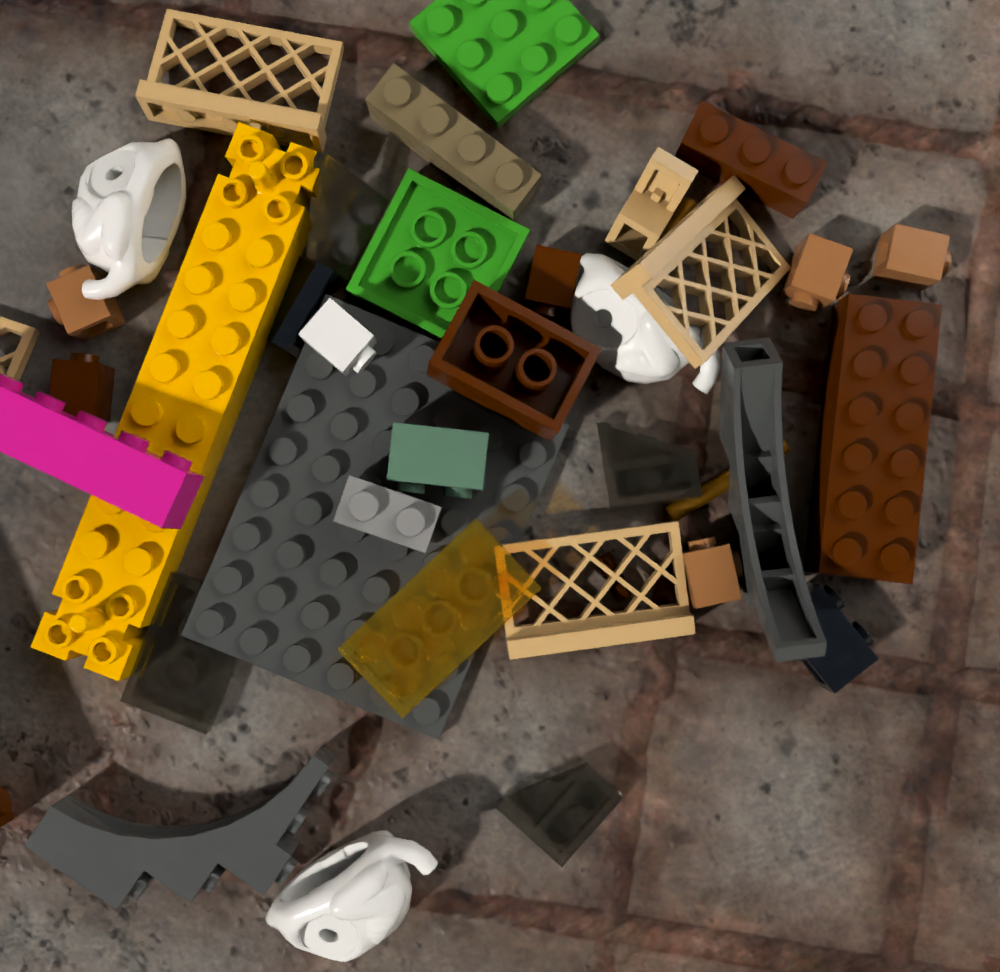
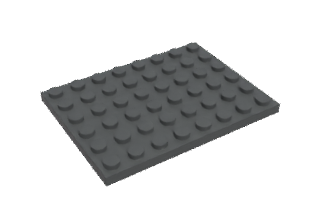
M325 294L320 308L331 298L375 336L377 343L372 349L377 353L361 373L358 374L353 370L346 377L305 342L181 636L439 740L500 594L494 545L522 541L579 401L575 400L558 434L551 441H548L428 377V363L440 342ZM393 422L489 433L483 490H473L472 499L444 496V487L426 485L425 494L398 491L442 507L426 553L333 522L349 475L395 491L397 490V481L387 480ZM516 553L505 554L507 573L510 570Z

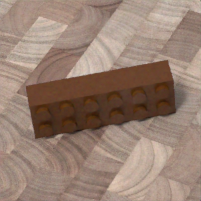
M848 294L833 305L803 571L913 584L942 313L941 304Z

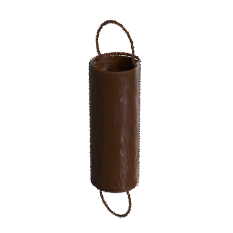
M603 551L601 556L596 554L597 560L612 571L616 569L617 564L610 552L604 554ZM599 567L600 572L605 580H607L610 575ZM621 573L619 577L626 581V579ZM617 580L610 587L617 601H623V599L629 596L631 598L633 594Z

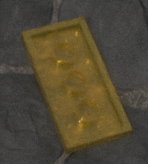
M475 518L337 650L386 702L404 718L541 590V586L487 528Z

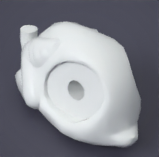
M168 138L158 142H130L100 157L85 168L80 177L77 198L72 202V226L77 245L86 260L108 272L106 278L101 280L87 279L83 282L82 294L85 298L102 300L117 297L137 284H150L157 277L169 255L170 246L179 228L186 202V177L180 148L174 140Z
M586 253L581 257L580 263L584 268V273L576 287L571 303L570 319L572 333L602 348L596 360L597 364L627 382L649 384L670 380L690 363L633 293L622 300L611 287V284L628 267L603 254ZM655 287L653 290L665 305L673 307L672 298ZM689 324L691 337L702 348V327ZM719 349L700 366V372L692 382L698 390L705 394H708L716 384L721 369Z
M387 830L371 832L326 853L302 869L274 899L266 915V922L269 926L279 930L284 938L295 948L335 961L347 962L353 960L378 945L394 932L408 913L412 884L407 863L414 865L425 876L436 868L438 862L430 851L415 841L393 837L392 833Z

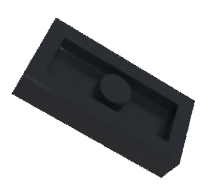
M299 256L269 332L268 342L299 358L305 341L298 333L318 312L325 294L334 297L343 282L333 269L318 261L315 265Z

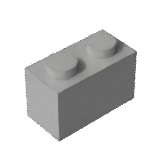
M349 475L333 522L426 553L442 507Z

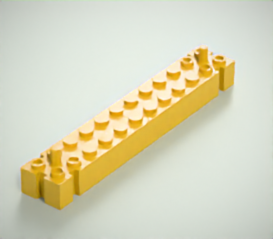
M241 122L237 124L225 155L233 166L229 178L218 174L115 432V435L119 437L121 431L124 430L149 441L147 450L161 457L164 450H167L192 461L189 470L204 476L203 482L181 529L161 528L91 495L52 591V594L61 597L62 601L58 609L44 612L31 648L64 661L85 655L87 660L83 668L116 681H121L138 673L150 639L140 636L142 629L145 626L157 623L268 342L269 332L299 256L303 253L314 225V220L307 211L310 202L322 204L334 174L325 154L290 142L287 152H284L274 135Z

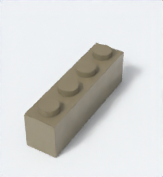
M395 63L391 65L366 97L365 101L371 119L486 207L498 214L517 222L540 192L542 174Z

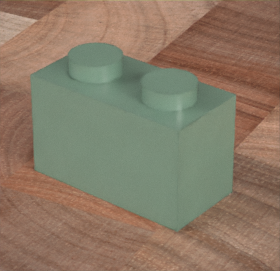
M393 422L387 480L397 481L396 491L425 494V486L434 485L444 487V496L472 499L473 490H483L489 433Z

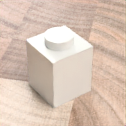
M331 298L325 302L298 333L308 345L346 377L353 370L358 374L361 373L377 353L372 349L377 343L375 336Z

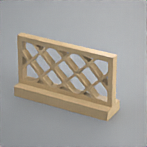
M167 9L147 81L139 80L135 96L147 119L150 121L233 136L238 122L274 135L279 145L289 147L290 142L323 153L327 138L325 127L344 53V46L341 41ZM177 26L194 29L200 36L180 49L173 42ZM227 36L239 38L244 46L225 57H222L214 46L216 42ZM271 44L283 46L287 55L268 66L258 54L259 51ZM208 48L217 61L195 73L186 60ZM313 53L330 55L328 65L313 74L310 73L302 62L303 59ZM252 56L261 70L240 82L231 70V67ZM180 63L190 76L176 85L161 83L164 72ZM295 64L305 79L284 90L275 78V75ZM225 72L234 85L217 94L208 92L203 83ZM269 80L278 93L265 102L252 100L247 92ZM324 81L323 87L321 88L319 84ZM312 88L319 97L317 111L297 109L292 99Z
M735 174L698 203L611 284V287L622 300L632 293L637 297L694 369L704 364L791 269L789 264L736 199L746 188ZM728 216L740 230V237L729 234ZM706 241L717 244L719 260L707 257ZM731 248L742 251L744 266L733 264ZM756 255L761 256L772 270L771 273L758 270ZM682 263L695 266L697 283L684 280ZM709 270L721 273L722 289L711 287ZM735 277L746 280L748 296L737 293ZM656 286L671 289L673 307L666 306L653 290ZM685 293L698 296L700 314L687 311ZM712 300L724 303L726 320L714 317ZM689 324L702 327V348L691 337Z
M679 521L494 545L506 646L510 660L696 634L694 616L690 613ZM668 532L670 551L658 565L642 553L640 548L651 534ZM640 536L634 545L624 539ZM617 539L630 550L616 569L612 571L593 556L604 541ZM595 542L588 552L578 545ZM571 545L583 554L584 557L567 578L550 565L548 561L559 547ZM549 548L542 558L532 551ZM526 552L539 563L521 584L507 573L505 554ZM635 555L655 569L639 591L619 577ZM589 561H592L610 575L594 597L574 583ZM671 561L673 576L665 570ZM543 567L564 581L549 603H546L528 589ZM661 574L675 584L676 604L657 606L645 596ZM617 580L635 594V597L624 611L612 612L601 604L600 600ZM508 581L518 588L512 598H510ZM569 587H572L590 601L579 617L566 618L554 609ZM523 593L544 608L533 623L514 626L512 607ZM641 600H643L646 604L650 606L647 608L635 609L641 602ZM595 607L604 612L603 614L590 615ZM549 613L553 614L556 618L559 619L552 621H544Z

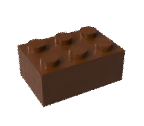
M474 280L428 363L427 376L538 436L551 441L561 429L602 348Z

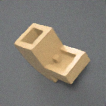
M657 147L633 192L619 212L604 242L637 261L657 242L699 170Z

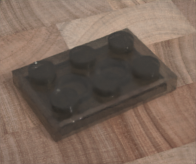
M171 571L120 701L207 734L212 729L238 658L181 636L204 581L178 571Z

